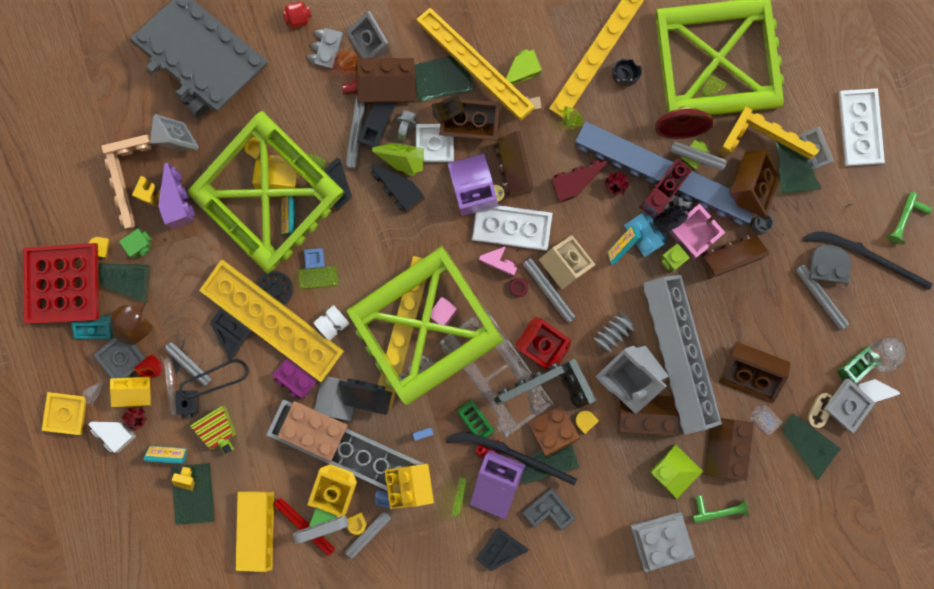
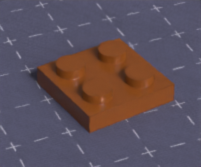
M562 405L528 422L546 457L580 440Z

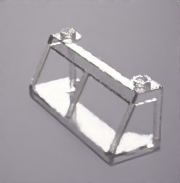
M486 309V313L504 339V342L496 346V349L506 364L486 378L474 362L464 369L499 417L497 419V428L507 437L547 409L553 402L541 385L528 390L527 393L530 397L527 400L529 401L532 414L519 423H516L503 403L499 405L495 403L494 398L498 396L488 383L490 379L507 367H510L519 381L525 379L528 382L532 380L531 376L533 374ZM475 315L458 328L466 329L471 326L472 329L478 330L484 325L479 317ZM449 334L439 341L443 352L447 355L462 346L456 335Z

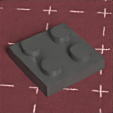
M116 337L94 354V357L112 379L128 378L136 372L134 367L146 358L136 344H124L117 340Z

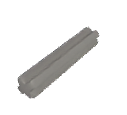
M676 141L672 143L670 149L673 153L719 170H723L726 166L727 161L725 159Z
M170 342L166 345L164 350L193 377L204 373L175 344ZM207 374L196 379L203 386H207L211 382V378Z
M383 512L345 551L346 555L351 559L354 558L391 520L390 515Z

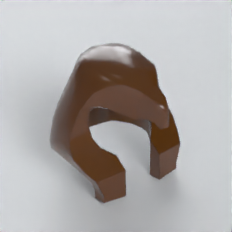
M145 302L134 306L124 305L118 307L112 313L110 327L112 334L117 340L124 344L135 345L150 333L153 326L148 320L142 321L141 327L142 312L146 306Z

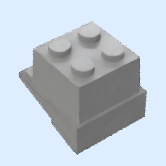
M631 346L620 352L595 377L637 414L667 387L663 381L669 376L646 346L638 348Z
M681 512L629 525L644 572L695 558Z

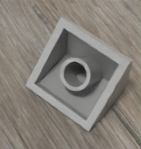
M367 11L346 32L362 59L378 58L390 51L389 43L370 11Z
M157 114L153 116L150 144L179 152L199 149L198 144L184 122Z
M326 376L320 383L314 410L329 417L351 421L354 407L344 404L339 387V380L342 379Z

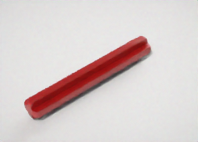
M282 498L275 501L274 507L299 530L310 527V524ZM323 536L311 539L327 556H330L335 551V547Z

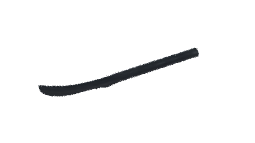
M813 232L803 239L804 241H825L843 246L928 290L933 285V283L871 252L862 243L853 242L828 232Z
M467 432L453 434L446 441L448 443L468 442L482 445L524 462L575 486L577 478L509 448L504 442L490 440Z

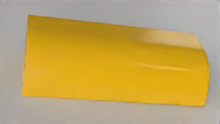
M238 492L236 571L267 572L273 570L274 492Z

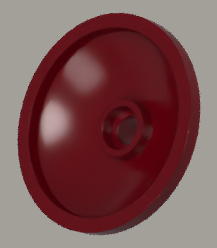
M679 107L660 117L655 124V131L658 135L665 138H691L710 130L713 126V118L710 114L700 109Z

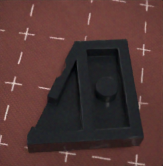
M337 157L324 172L344 191L341 198L334 204L340 210L352 198V194L341 161Z
M220 308L210 323L214 332L217 333L218 340L223 345L229 360L235 357L252 333L251 329L223 308Z
M498 527L476 560L493 571L523 553L528 552L529 549Z

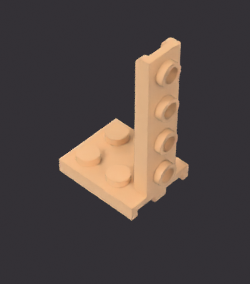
M149 135L102 145L103 153L107 157L105 159V166L111 173V178H109L110 185L116 192L114 201L121 212L119 220L125 229L134 228L135 220L118 155L128 156L133 154L134 150H140V152L151 150V146H154V144H150L151 136Z

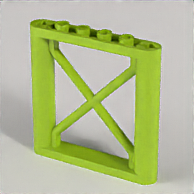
M734 0L655 10L667 113L679 107L700 109L710 115L743 112L745 107L752 111L783 108L782 85H784V76L780 74L782 61L781 56L777 52L779 39L775 37L777 22L776 19H773L771 0ZM745 19L719 53L683 26ZM761 21L770 86H760L724 58L752 22ZM675 30L713 58L687 93L679 96L675 95L668 31ZM719 64L755 91L692 98Z
M263 111L257 113L187 192V195L267 274L272 272L283 259L287 260L293 254L292 250L295 246L299 247L306 240L305 236L307 233H312L319 226L317 224L321 218L325 219L331 213L330 208L344 194V191ZM255 136L260 141L261 189L215 190L210 184L250 139ZM267 143L313 188L269 189ZM316 196L321 203L276 250L270 242L269 197ZM261 197L263 242L218 198Z
M443 246L347 309L348 315L358 329L355 331L361 340L366 342L367 346L365 348L370 356L374 355L377 360L375 363L380 372L384 371L387 376L385 379L386 383L391 389H395L406 406L504 342L501 334ZM446 271L450 272L484 325L477 331L429 322L439 277ZM431 277L422 321L379 312ZM375 319L420 328L410 375L403 380L398 376L367 325ZM427 330L471 338L470 341L418 375Z

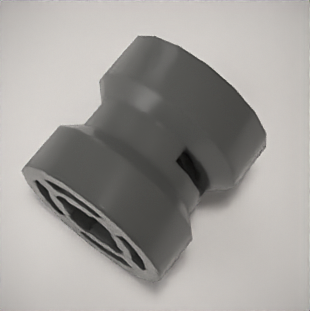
M767 214V217L758 215L751 222V228L757 234L767 233L774 225V220L769 214Z

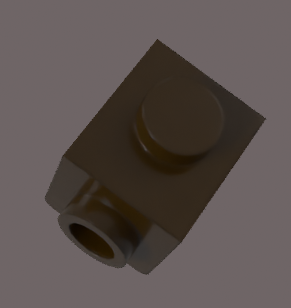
M454 94L439 103L431 105L433 116L438 122H447L466 112L458 94Z

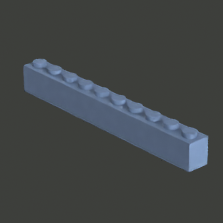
M586 121L575 142V146H577V150L580 152L592 153L594 158L601 161L607 160L612 163L613 167L620 170L624 168L629 171L630 175L637 178L641 176L646 179L647 183L654 186L674 163ZM693 171L676 192L685 201L691 202L692 200L700 204L705 210L711 209L715 211V214L721 218L728 217L733 219L732 222L739 226H747L754 213L737 206L730 195L731 189Z

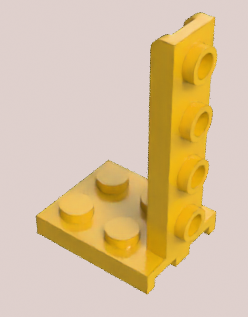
M745 107L718 155L724 158L728 153L731 155L740 141L736 138L741 139L748 126L808 159H813L819 152V149L812 142L800 140L797 134L782 130L779 124L769 123L762 115L758 113L753 114L751 109Z

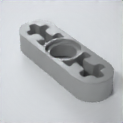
M346 515L299 530L292 535L295 544H299L349 526Z

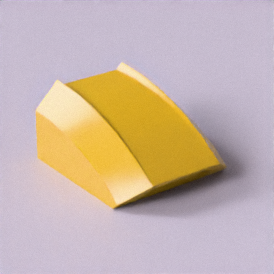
M268 155L269 189L297 188L299 173L281 156ZM260 158L255 161L252 184L255 189H261Z
M332 464L320 468L307 505L337 515V517L346 515L357 483L353 473Z

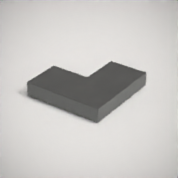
M552 488L522 511V514L534 528L548 516L552 518L561 531L576 519Z

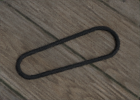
M230 360L184 381L179 387V392L184 398L189 399L241 382L248 376V366L242 360ZM240 362L246 369L245 375L241 379L190 396L182 392V387L186 383L230 363Z

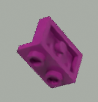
M288 357L278 370L272 374L275 377L274 381L281 387L286 385L291 389L289 393L296 399L299 397L305 399L318 382L316 378Z

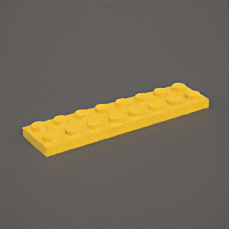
M224 260L218 263L199 290L320 382L324 380L344 353L343 349L331 340L329 341L323 334Z

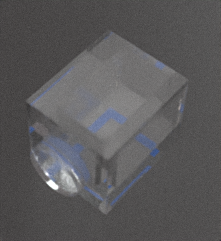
M767 405L757 406L751 412L753 416L749 418L765 436H770L783 423Z

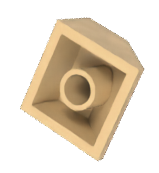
M573 235L554 246L539 259L543 267L562 290L595 266V263Z

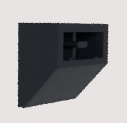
M348 378L347 382L339 380V387L346 406L387 415L392 392L385 391V386Z

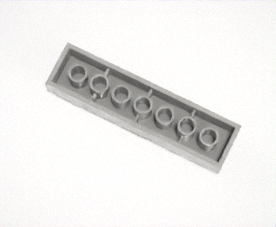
M681 275L662 277L643 283L644 294L649 302V312L653 317L654 330L660 343L659 349L664 357V367L670 379V389L674 394L675 407L679 412L680 426L684 434L703 431L721 425L720 414Z
M284 399L267 432L269 437L328 464L350 471L354 476L387 490L385 470L425 464L349 428L346 429L332 461L279 438L278 434L293 403Z

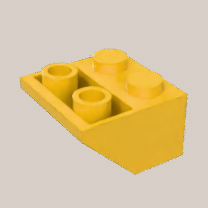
M428 464L385 470L390 509L417 507L434 503Z

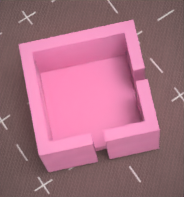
M700 204L689 212L687 220L682 225L668 231L692 260L697 258L725 233L715 220L709 224L706 223L711 216Z

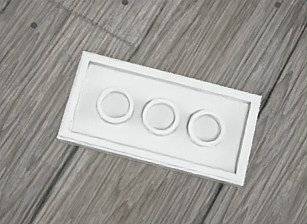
M878 88L839 91L845 167L884 164Z
M506 206L476 212L472 241L547 251L553 213Z

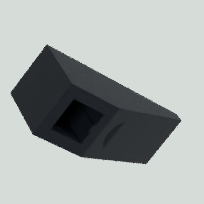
M397 103L374 104L358 139L361 146L371 150L373 147L380 146Z
M376 164L371 165L373 170L371 174L377 181L381 180L384 183L383 189L389 196L393 195L397 201L394 203L401 211L405 210L408 213L425 200L424 195L413 181Z

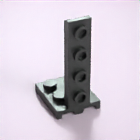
M573 359L561 366L559 363L548 367L549 371L544 374L540 371L532 375V380L528 382L523 379L515 383L516 388L509 390L507 387L497 392L499 396L494 398V401L498 405L560 374L562 376V384L566 389L568 388L571 394V402L578 409L595 402L596 399L576 359Z

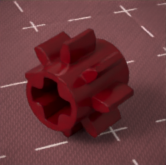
M619 171L615 174L610 173L604 184L608 186L607 192L614 196L620 193L624 195L630 184L626 182L627 175L625 176Z
M136 406L125 409L121 417L125 421L123 425L127 429L131 428L133 431L141 427L143 428L147 420L144 416L145 411L142 408L138 409Z

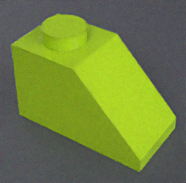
M523 50L515 57L506 77L513 86L541 75L542 69L534 50Z

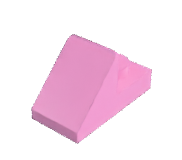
M506 247L480 256L479 262L514 277L517 270L514 267L515 264L504 259V262L500 261Z

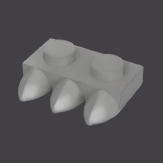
M327 28L314 32V35L321 42L318 41L310 44L317 54H310L307 56V59L316 66L333 70L343 33Z
M820 127L799 135L800 140L812 142L819 149V152L813 159L805 162L803 169L814 170L834 162ZM798 154V157L806 158L805 156Z

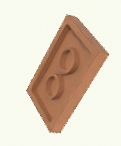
M294 401L278 437L332 461L348 425Z

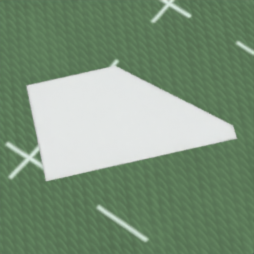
M876 379L858 384L859 388L874 402L900 394L899 391Z

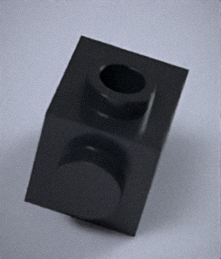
M197 390L182 391L188 396L199 393ZM176 391V414H182V418H193V414H199V396L188 399L184 398L179 391Z

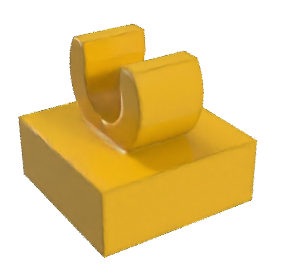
M183 467L181 475L174 473L172 483L175 487L193 491L195 482L191 477V468Z

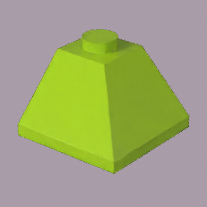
M387 143L372 148V152L397 171H403L405 175L413 176L415 173L423 171L424 148L397 143Z
M676 444L649 471L676 499L703 472Z

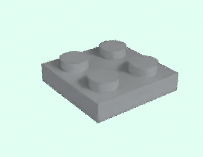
M845 379L824 410L849 433L854 434L875 405V402L850 379Z

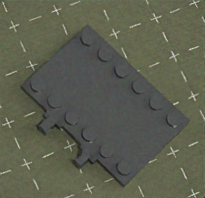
M172 0L130 38V42L150 58V63L146 66V72L151 77H153L154 72H158L160 69L166 71L181 85V88L175 91V96L180 101L188 94L191 96L194 94L216 113L268 64L267 60L194 0Z

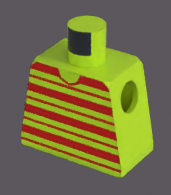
M225 406L219 407L190 425L210 450L219 446L224 455L234 450L229 440L236 436V432Z

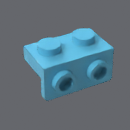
M645 212L624 225L627 230L634 226L642 234L636 245L644 257L668 243L666 233L657 231L653 225L654 219Z

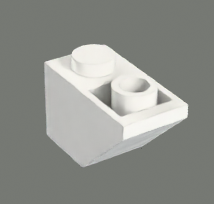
M90 422L88 424L92 428L90 430L92 434L105 442L103 445L109 452L119 453L136 437L122 422Z

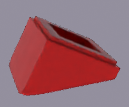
M152 354L135 366L134 370L141 377L153 378L161 375L162 363Z

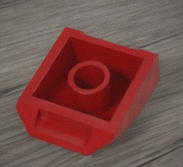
M535 317L529 322L520 338L516 341L515 349L548 370V367L556 363L560 364L570 348L571 339L543 319Z

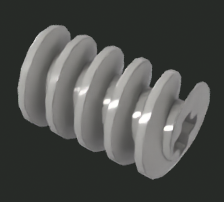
M619 311L620 317H613L615 323L609 321V328L605 326L602 328L604 334L601 332L597 333L599 339L593 337V340L604 351L612 353L610 346L612 345L617 348L616 341L623 342L622 335L628 337L627 330L634 331L632 321L621 311Z

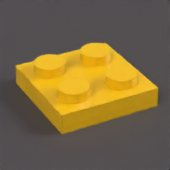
M47 392L42 431L82 435L87 397Z

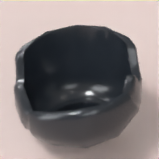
M621 59L616 61L612 67L613 80L620 86H632L636 84L642 75L641 65H636L633 59Z

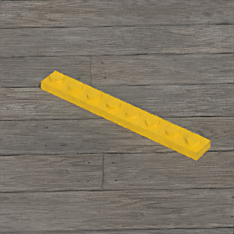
M621 0L549 108L551 112L563 120L567 118L644 0Z
M431 8L416 19L418 25L517 119L522 121L534 110L535 106Z
M413 256L411 266L423 258ZM427 279L402 296L397 316L416 320ZM395 323L386 356L400 377L414 327ZM383 371L381 372L378 385L385 386V391L392 392L389 408L392 409L396 391L394 388L391 389L386 383L385 379L387 376Z

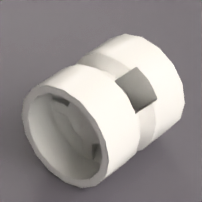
M334 305L326 311V316H320L313 322L329 341L337 335L338 330H343L350 324Z

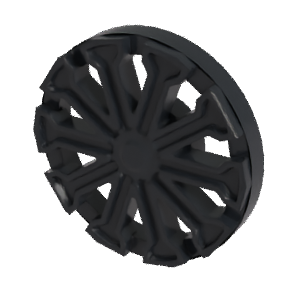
M675 205L674 208L664 209V212H661L653 220V225L659 232L670 231L682 225L687 220L689 213L686 207Z
M278 271L266 273L258 282V286L267 289L266 292L276 300H278L279 296L283 305L292 297L293 284L284 273ZM270 275H272L273 282L268 278ZM280 275V279L277 282L276 276ZM286 279L287 283L281 285L283 280ZM266 281L268 283V286L263 285L262 282ZM288 286L290 287V290L283 289ZM281 293L288 294V297L285 298Z

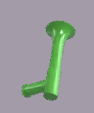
M910 192L897 228L891 235H887L886 239L895 244L904 245L903 231L913 208L929 215L932 207L916 201L918 194Z
M703 495L694 497L699 514L693 515L695 524L734 514H744L749 518L745 498L737 506L706 512Z

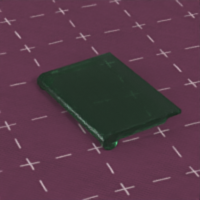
M452 56L415 64V86L419 102L474 89L471 74Z
M210 463L171 467L172 478L174 473L181 475L183 467L191 468V477L195 482L193 491L173 485L175 524L215 521Z

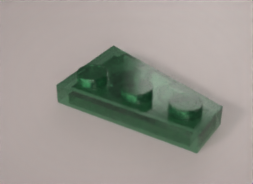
M776 141L782 194L821 190L822 188L807 158Z
M98 263L99 285L148 303L150 265Z
M794 413L791 414L781 428L790 443L803 458L805 464L813 472L815 478L819 480L841 448Z
M572 444L548 457L545 456L542 449L531 456L534 460L564 473L579 468ZM522 462V464L526 465L522 475L524 485L552 477V475Z

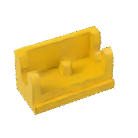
M140 176L132 196L144 203L159 208L161 189H159L156 196H153L155 184Z
M150 377L110 379L111 407L151 405Z

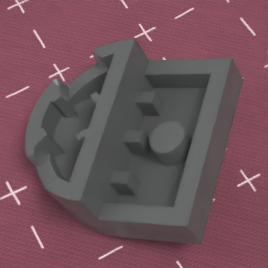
M826 244L819 246L811 253L809 257V262H811L809 279L842 284L849 283L851 260L845 250L838 246Z

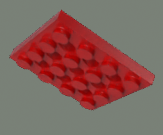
M97 243L23 248L24 324L99 320ZM80 258L82 260V266L79 269H77L75 267V262L77 259ZM60 260H63L64 267L63 269L59 270L57 267V263ZM42 261L46 262V269L44 271H41L39 268ZM78 278H81L83 281L82 286L77 288L75 282ZM60 279H63L65 282L62 289H59L57 285ZM42 280H45L47 283L44 290L40 289V282ZM78 297L83 299V304L80 307L76 306V299ZM60 298L65 300V305L62 308L58 306ZM42 299L47 301V306L44 309L40 307Z

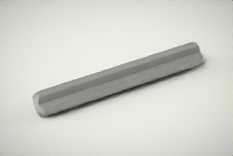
M357 95L346 159V167L355 169L360 145L358 139L362 132L366 103H357Z
M531 258L526 260L523 266L567 323L573 321L575 315Z
M805 265L798 267L795 270L838 329L843 330L848 327V321L816 280L809 279L810 271Z

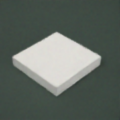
M416 124V147L424 148L423 163L454 162V137L439 136L440 124Z

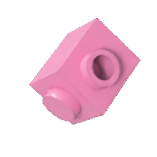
M441 297L432 309L430 317L432 320L430 322L448 326L460 309L446 298Z

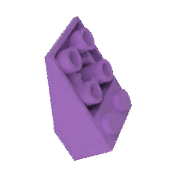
M484 154L448 163L461 216L499 207Z
M167 162L164 165L158 207L164 224L174 230L193 223L195 212L192 205H189L187 202L189 196L187 195L186 188H183L180 183L183 180L180 171Z
M489 451L485 455L479 471L470 505L506 519L526 465Z

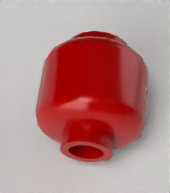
M301 1L287 4L285 10H282L285 24L291 28L306 26L308 18L311 17L309 6L305 7Z

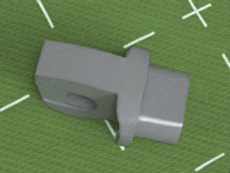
M403 110L400 117H397V123L400 126L397 140L405 142L408 130L416 126L415 113Z
M673 196L665 209L671 207L670 203L674 202L672 208L675 205H681L691 211L692 202H687L681 197Z

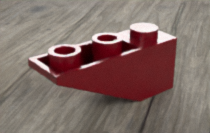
M677 158L639 208L655 219L692 172V169Z
M596 160L591 162L589 167L583 168V166L572 169L571 173L565 174V172L554 175L551 184L558 204L576 198L605 168L607 162Z

